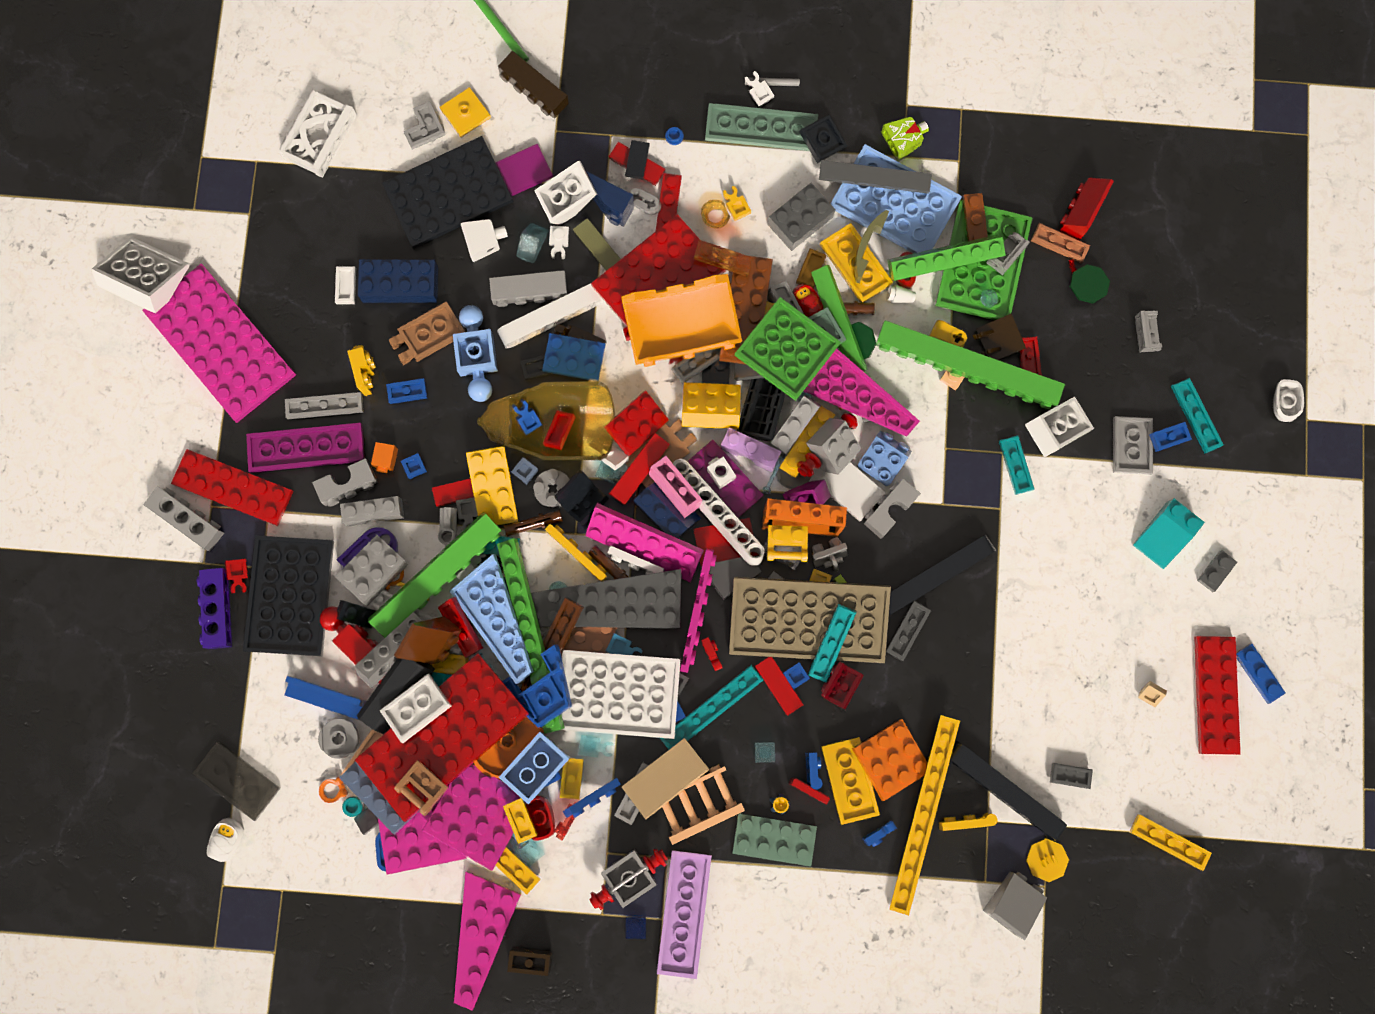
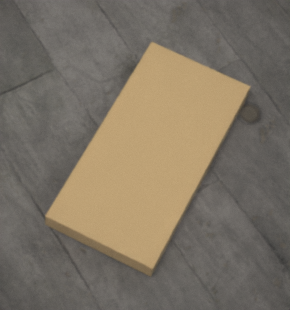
M684 738L624 784L622 789L643 817L647 819L709 771V769Z

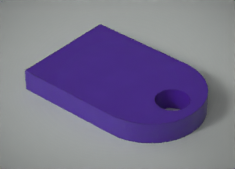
M381 527L371 528L336 560L344 568L376 535L380 538L384 535H389L390 542L388 545L396 553L398 552V542L394 534L389 530Z

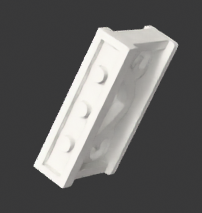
M313 90L311 95L307 96L303 109L298 112L297 120L294 126L290 127L285 142L283 141L280 145L279 153L282 158L323 178L357 116L353 107L339 103ZM322 103L327 106L326 114H324L321 107L319 112H315L318 104ZM332 108L342 112L341 115L331 114ZM324 122L325 132L329 136L328 139L317 140L310 145L307 129ZM329 122L330 126L335 125L332 130L328 129ZM296 145H299V149L296 150L297 152H302L306 149L302 155L295 156L292 154ZM323 145L322 150L319 151L317 146ZM310 155L315 162L311 164L304 159Z

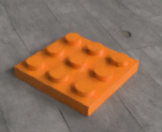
M899 719L852 748L882 801L887 800L925 775L928 762L903 719Z

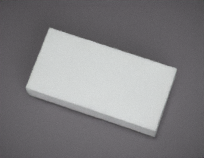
M336 266L335 303L355 304L356 267Z

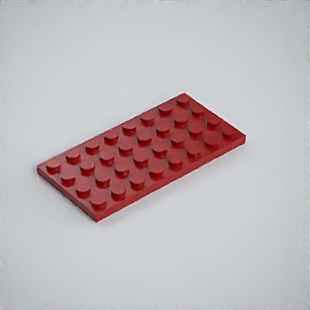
M478 653L439 686L452 705L449 709L404 743L400 742L391 728L355 759L403 822L409 820L420 809L394 788L417 760L446 785H449L529 715L528 711ZM411 782L407 784V787L425 803L429 800Z

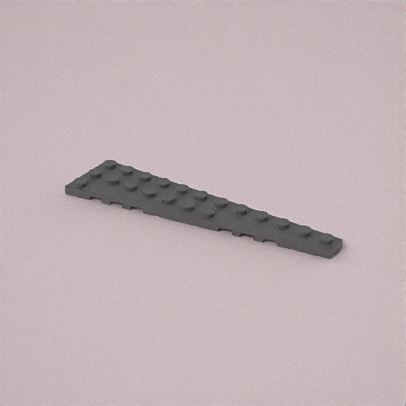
M681 569L531 593L539 627H551L564 599L569 598L584 607L574 627L681 628ZM466 615V617H467L468 621L470 622L471 626H474L473 623H472V622L470 621V619L468 618V616Z

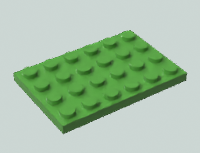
M960 200L949 245L968 241L963 200ZM984 206L988 237L999 235L1003 237L1004 242L1010 234L1012 235L1016 232L1025 240H1028L1032 217ZM1025 250L1003 276L987 264L988 260L943 270L935 306L991 320H997L1011 314Z

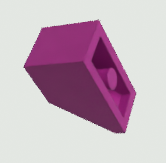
M825 479L809 481L783 493V497L786 501L824 504L831 497Z

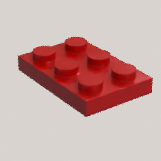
M643 391L609 421L604 428L623 452L630 456L669 419L647 391Z

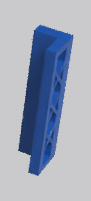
M287 676L285 680L289 684L284 696L357 720L359 718L356 715L366 703L364 700L294 677Z

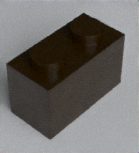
M512 947L509 952L507 972L548 976L552 952Z

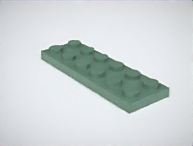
M709 103L705 141L810 151L799 131L817 121L818 114Z

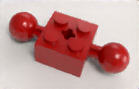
M330 606L325 608L320 614L321 626L327 631H337L339 633L332 642L355 665L379 644L376 640L367 637L369 633L363 627H359L357 624L355 626L347 625L344 621L338 620V607Z

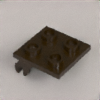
M1012 314L976 328L978 334L973 335L974 340H981L985 352L983 351L980 354L996 360L1026 348Z

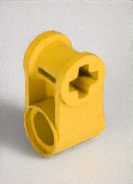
M942 320L935 322L929 335L962 348L967 340V335L964 331ZM956 338L960 339L958 343L954 342Z

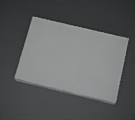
M1113 417V473L1153 474V444L1149 434L1153 433V418Z

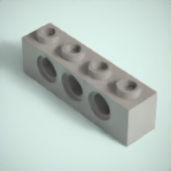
M157 486L143 505L197 545L210 552L224 534L219 530L221 526L213 520L208 522L204 519L206 515L198 509L195 511L190 509L189 506L191 504L182 498L180 500L175 498L174 495L176 493L165 487V489ZM173 502L172 509L167 511V505ZM188 513V519L182 522V516ZM203 524L202 532L198 533L197 527Z
M414 612L354 666L357 675L371 688L388 673L398 659L394 654L412 623L423 621Z

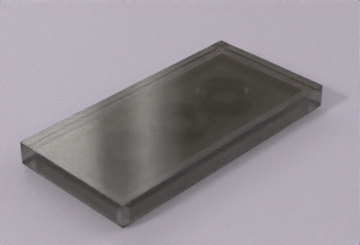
M220 741L216 742L192 773L253 821L259 818L281 789Z

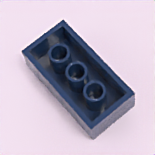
M359 259L358 297L363 303H437L438 265L435 260Z

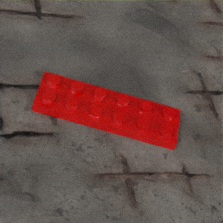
M186 449L171 482L174 486L276 526L279 525L294 492Z
M1195 636L1199 754L1241 755L1236 637Z

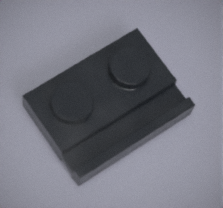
M718 359L702 370V383L729 384L730 362L719 361Z

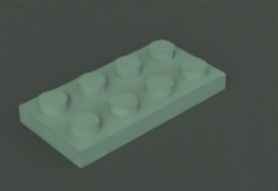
M739 813L732 854L811 867L817 826Z

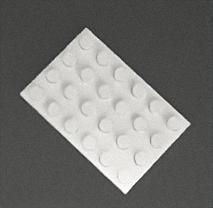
M563 650L562 662L572 707L561 713L565 727L562 730L674 739L680 659Z

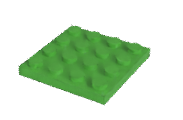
M780 297L735 352L734 356L796 401L841 342Z

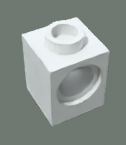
M716 457L708 463L707 471L719 489L736 479L735 473L724 457L720 459ZM719 467L724 468L726 471L722 476L715 473V470Z

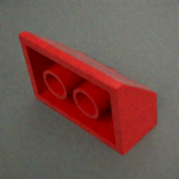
M1088 178L1085 183L1081 182L1076 191L1078 193L1077 198H1073L1068 206L1071 209L1069 214L1065 213L1060 222L1062 224L1060 232L1080 241L1091 227L1114 180Z

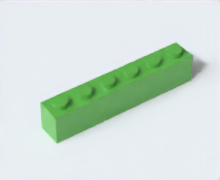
M993 235L887 259L890 278L896 281L1006 255L1003 237Z

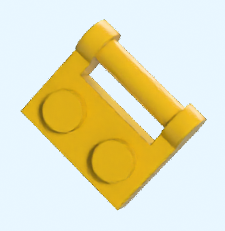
M768 525V561H774V559H794L807 562L808 526ZM774 546L801 547V552L774 551Z

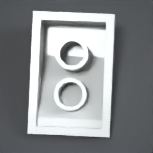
M577 161L534 190L550 223L558 225L574 217L597 194L581 161Z
M1075 396L1025 424L1044 457L1094 429Z

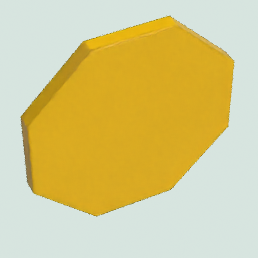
M1046 838L1031 845L1026 859L1032 875L1047 882L1064 876L1069 861L1063 845Z

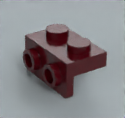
M840 661L838 665L833 667L829 682H825L823 685L821 696L845 710L864 675Z

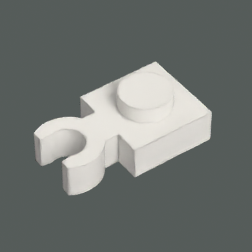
M754 71L755 80L750 81L748 77H745V82L748 86H752L749 93L758 107L774 98V94L765 80L761 83L759 82V75Z
M550 226L549 245L554 246L551 250L552 259H555V253L561 252L562 259H565L566 254L563 247H568L569 227Z

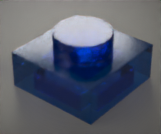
M626 917V939H646V917Z

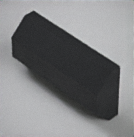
M765 378L751 379L737 431L756 440H773L786 394Z
M398 658L356 716L372 730L385 734L391 727L380 710L427 674L432 675L435 670L434 667L428 663Z

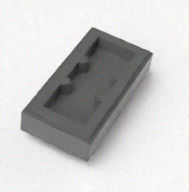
M1052 763L1050 783L1091 789L1093 769Z

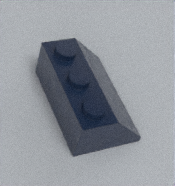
M655 482L634 499V504L660 531L678 539L685 535L701 519L695 511L684 518Z

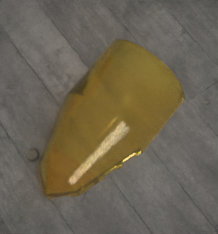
M600 381L543 382L538 386L527 388L522 392L491 402L485 413L477 420L478 425L484 429L491 441L543 460H603L607 458L611 451L614 440L604 428L615 417L613 399L607 385ZM521 399L527 402L528 409L532 408L542 424V426L527 435L524 434L516 420V417L520 414L516 413L512 408V405L515 404L520 409L523 405ZM557 410L574 414L576 417L562 450L543 445Z

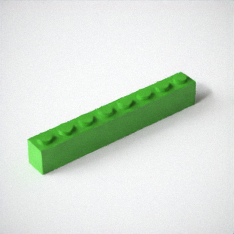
M483 512L368 618V622L386 638L416 609L421 610L425 607L429 597L439 594L443 589L441 587L443 584L454 580L457 576V571L468 567L471 563V558L482 554L486 549L485 545L496 541L500 536L499 532L502 530Z

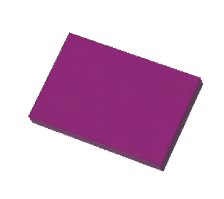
M538 144L495 162L511 196L553 178V174Z

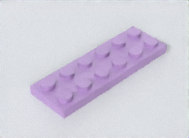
M672 850L657 974L697 979L712 855Z

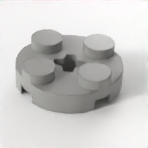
M556 469L544 471L536 478L533 486L536 499L545 507H561L555 499V495L570 479L565 473ZM556 484L557 492L549 493V485Z
M346 719L330 720L319 732V747L331 758L348 757L356 751L359 744L358 729L354 723ZM337 733H341V736H344L341 744L334 741V737L338 735Z

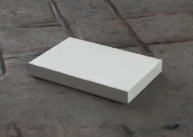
M851 462L838 475L827 472L821 478V480L825 479L831 497L842 507H847V511L859 522L885 494L881 488Z
M427 674L382 708L380 712L400 742L404 743L452 705L432 676Z

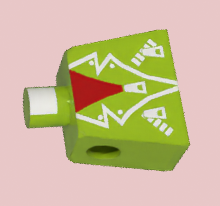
M908 117L885 124L881 133L898 162L921 146L924 139L922 134L928 132L929 128L925 121L916 125L914 119Z

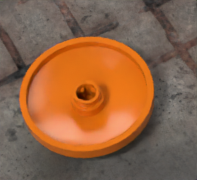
M525 717L474 762L475 766L485 775L501 780L499 776L540 731L543 732V728H538L531 720Z

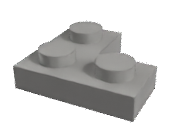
M430 101L413 108L420 124L403 131L412 150L445 136V132Z

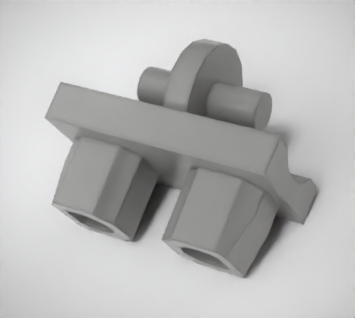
M836 537L829 541V549L824 550L822 544L812 546L815 568L824 565L825 568L832 566L834 571L838 570V564L843 562V557L848 556L846 543L842 544L839 538Z

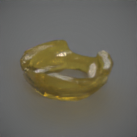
M709 200L701 208L702 220L711 228H722L730 219L723 201ZM712 210H722L724 217L720 222L713 223L709 220L708 214Z

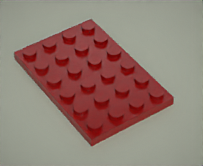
M677 214L594 280L591 286L628 328L622 296L654 289L656 291L664 290L666 287L680 284H692L696 280L714 275H722L726 272V268Z

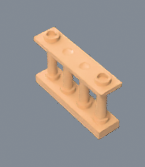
M716 765L710 768V773L700 777L687 787L696 785L708 811L707 819L701 821L700 818H697L685 789L678 795L691 821L689 823L690 827L683 829L682 826H679L669 802L662 807L672 828V835L669 836L672 845L745 811L742 803L737 804L736 801H733L721 775V772L726 770L725 766L720 768V765ZM713 776L726 802V810L721 812L715 809L703 783L704 780Z

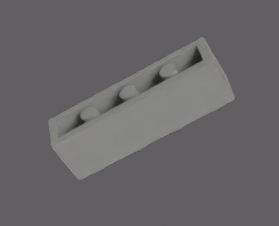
M565 271L489 278L491 300L493 305L498 307H505L511 303L524 305L526 302L531 301L535 303H543L545 300L551 299L555 301L568 295Z

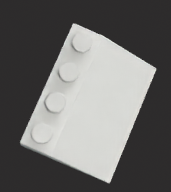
M130 237L96 264L91 271L97 286L156 313L169 302L188 270L189 263Z

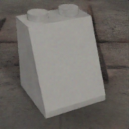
M1018 871L1016 874L1009 872L983 911L1015 936L1026 940L1047 897L1042 894L1044 891L1035 884L1033 886L1029 885L1026 882L1027 878Z

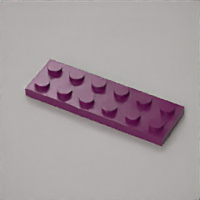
M362 423L246 434L248 471L250 473L354 463L365 459Z

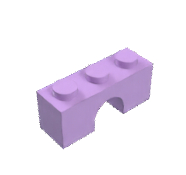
M732 428L728 429L721 443L722 450L737 457L738 455L752 460L756 466L771 473L781 454V451Z

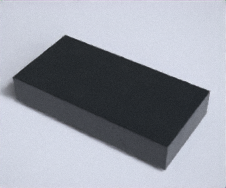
M631 140L625 177L644 180L650 143Z

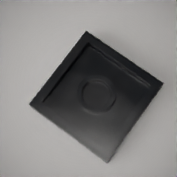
M829 114L799 131L817 164L821 160H825L847 147Z

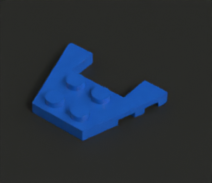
M558 644L551 646L541 654L550 673L525 691L521 692L511 676L502 681L528 711L529 715L526 717L538 728L543 727L572 707Z

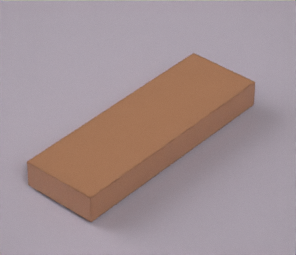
M1041 223L1037 225L1031 239L1032 242L1081 264L1090 247L1089 244Z

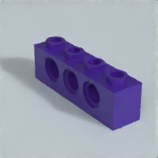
M226 569L199 570V576H197V585L200 587L198 604L201 606L199 624L202 626L200 644L205 649L232 647L229 580L226 579ZM213 585H215V586H216V591H215V593H214V594H210V592H209L210 587L213 586ZM216 604L217 611L212 614L210 611L211 606ZM217 623L218 630L212 633L211 628L213 624Z

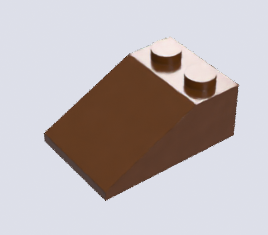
M445 616L412 623L394 656L400 659L429 664L444 662L450 655L451 647L458 642V636L462 630Z

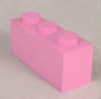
M667 456L651 466L650 477L684 518L700 507L701 497Z

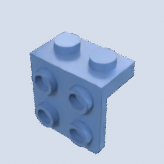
M880 431L858 463V468L882 484L889 486L912 451L907 444L894 440L890 433Z

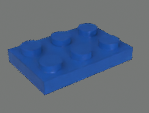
M549 333L542 370L549 373L599 381L606 344Z

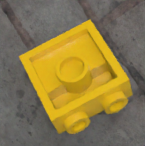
M358 345L347 352L356 386L364 396L372 394L371 388H373L372 379L368 376L375 375L373 368H376V364L370 353L364 350V346Z

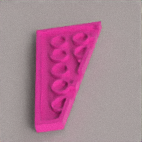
M468 871L465 872L454 1003L473 1011L521 894Z

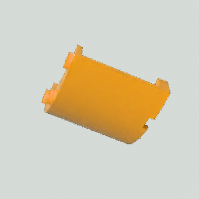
M728 274L714 275L696 280L692 284L670 286L659 291L654 289L634 292L621 297L636 365L644 364V367L656 365V361L681 356L684 359L694 358L696 353L724 347V350L736 348L735 344L742 342Z

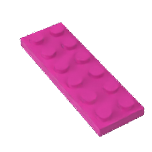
M599 503L594 508L585 535L609 547L613 546L664 568V571L681 569V579L691 582L704 551Z

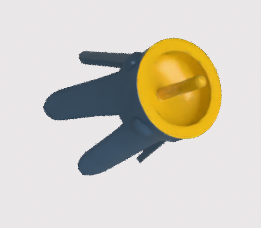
M781 793L777 798H770V802L773 804L771 812L785 814L790 802L784 798V795Z

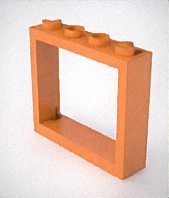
M767 499L763 510L761 529H768V521L772 520V525L808 526V534L838 537L846 525L847 507ZM829 526L835 527V533L829 532Z

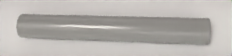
M748 77L750 81L755 80V78ZM759 78L760 83L765 80L769 86H799L800 79Z

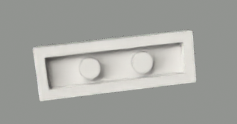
M610 546L607 552L611 556V560L617 563L624 561L633 570L638 571L639 568L645 570L646 575L664 572V568L613 546Z

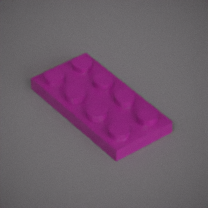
M713 439L687 461L737 518L742 516L764 496ZM716 457L719 459L724 457L736 475L735 480L721 489L718 488L707 471L708 463ZM719 467L715 470V473L722 476L726 471L724 468Z

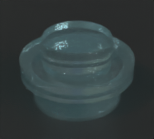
M989 289L982 291L980 298L982 304L987 308H992L998 302L996 292Z

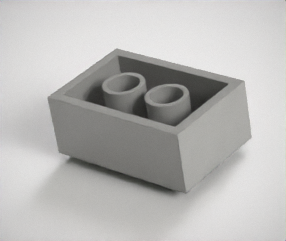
M376 535L335 578L367 607L408 564L384 540Z

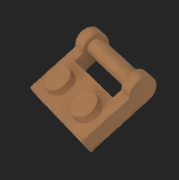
M417 760L394 789L407 797L420 809V813L426 816L449 787ZM409 782L429 799L426 803L407 787Z

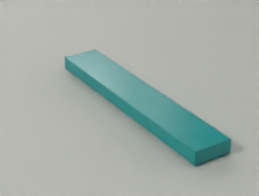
M752 665L675 725L674 739L660 738L668 750L684 738L688 741L763 681L762 677Z

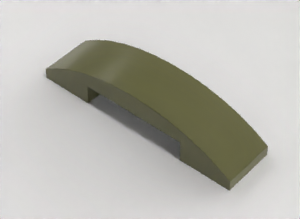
M887 210L871 222L861 239L854 265L856 283H860L869 262L862 259L873 232L881 233L889 214Z

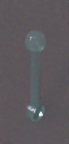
M782 457L778 458L767 486L763 487V493L765 494L771 492L770 486L780 464L784 461Z

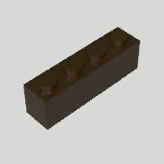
M511 51L498 65L500 78L506 83L510 82L519 94L523 93L526 95L527 100L531 104H537L546 116L550 115L555 119L569 104L568 95L515 52Z

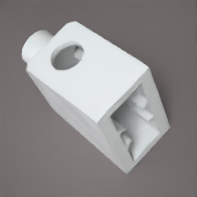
M489 219L461 223L473 262L498 251L500 248L497 240L508 237L505 226L494 229Z

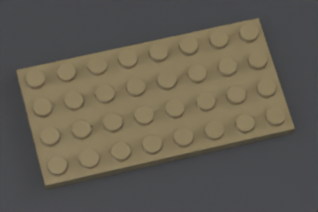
M734 577L729 654L814 659L839 603L856 610L857 613L836 660L885 663L891 586Z

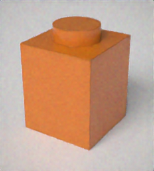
M375 443L371 465L376 468V471L387 473L388 470L394 471L398 452L396 446Z

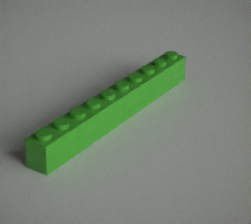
M886 320L881 326L876 341V346L881 351H892L897 353L898 357L905 359L909 357L915 359L914 362L925 365L926 363L932 365V368L935 370L949 371L950 375L954 377H966L971 383H983L991 390L999 389L1008 396L1015 397L1016 395L1022 397L1023 401L1039 403L1040 407L1045 409L1058 406L1065 386L1064 383Z

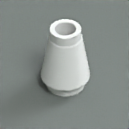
M896 284L894 286L890 285L887 291V300L891 301V303H914L916 298V292Z

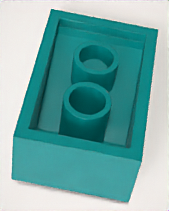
M1174 498L1165 503L1133 546L1160 568L1165 569L1193 539L1205 522Z

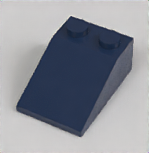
M586 171L597 193L592 199L607 219H609L610 223L624 227L634 210L633 194Z

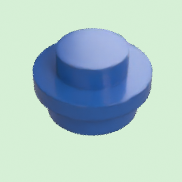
M677 127L669 128L665 134L667 143L674 146L679 145L684 138L682 130Z

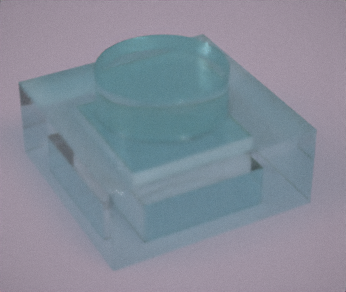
M775 742L755 743V763L775 762Z

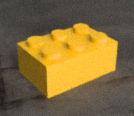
M684 382L682 427L739 429L741 385Z

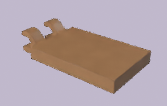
M445 302L398 328L399 334L390 338L389 342L393 350L400 347L404 342L406 343L409 350L398 355L401 363L405 365L413 358L418 362L453 342V334L464 333L465 330L448 303Z
M680 419L675 421L670 428L664 424L656 432V434L670 444L659 460L667 456L673 464L677 459H684L690 454L687 448L697 441L693 433H690L682 442L675 435L683 428ZM649 439L629 456V461L625 463L627 467L631 465ZM649 473L642 481L645 488L654 483Z

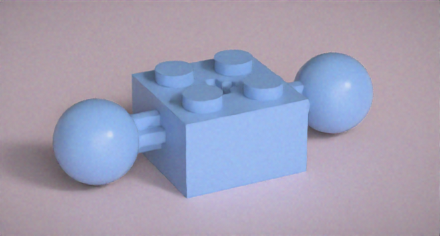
M468 305L462 308L459 313V321L463 327L467 328V332L453 334L456 366L460 377L473 375V380L468 386L469 396L474 401L484 402L492 394V385L484 378V373L498 371L494 337L491 329L478 331V327L483 321V313L477 306ZM477 350L479 352L477 355H473L474 351Z

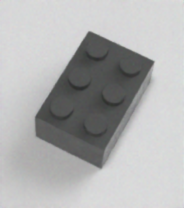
M810 183L771 214L767 225L793 251L834 217L836 209Z

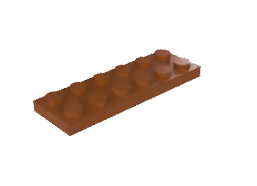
M735 255L731 291L742 342L735 344L736 348L724 350V347H721L719 361L745 364L734 355L765 315L773 259Z

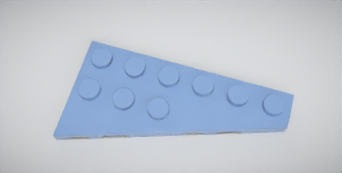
M492 554L452 588L450 593L453 597H456L465 614L513 681L519 684L534 671L497 556Z

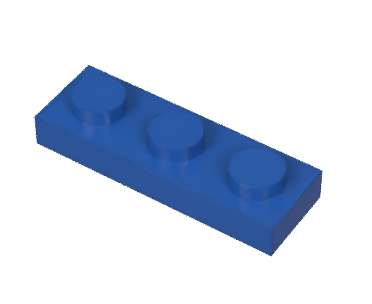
M1248 644L1236 652L1238 662L1267 704L1286 694L1253 644Z
M615 778L565 809L563 813L566 818L571 815L576 818L585 812L583 808L587 805L592 808L601 802L599 798L603 795L608 798L616 793L615 788L621 785L619 780Z

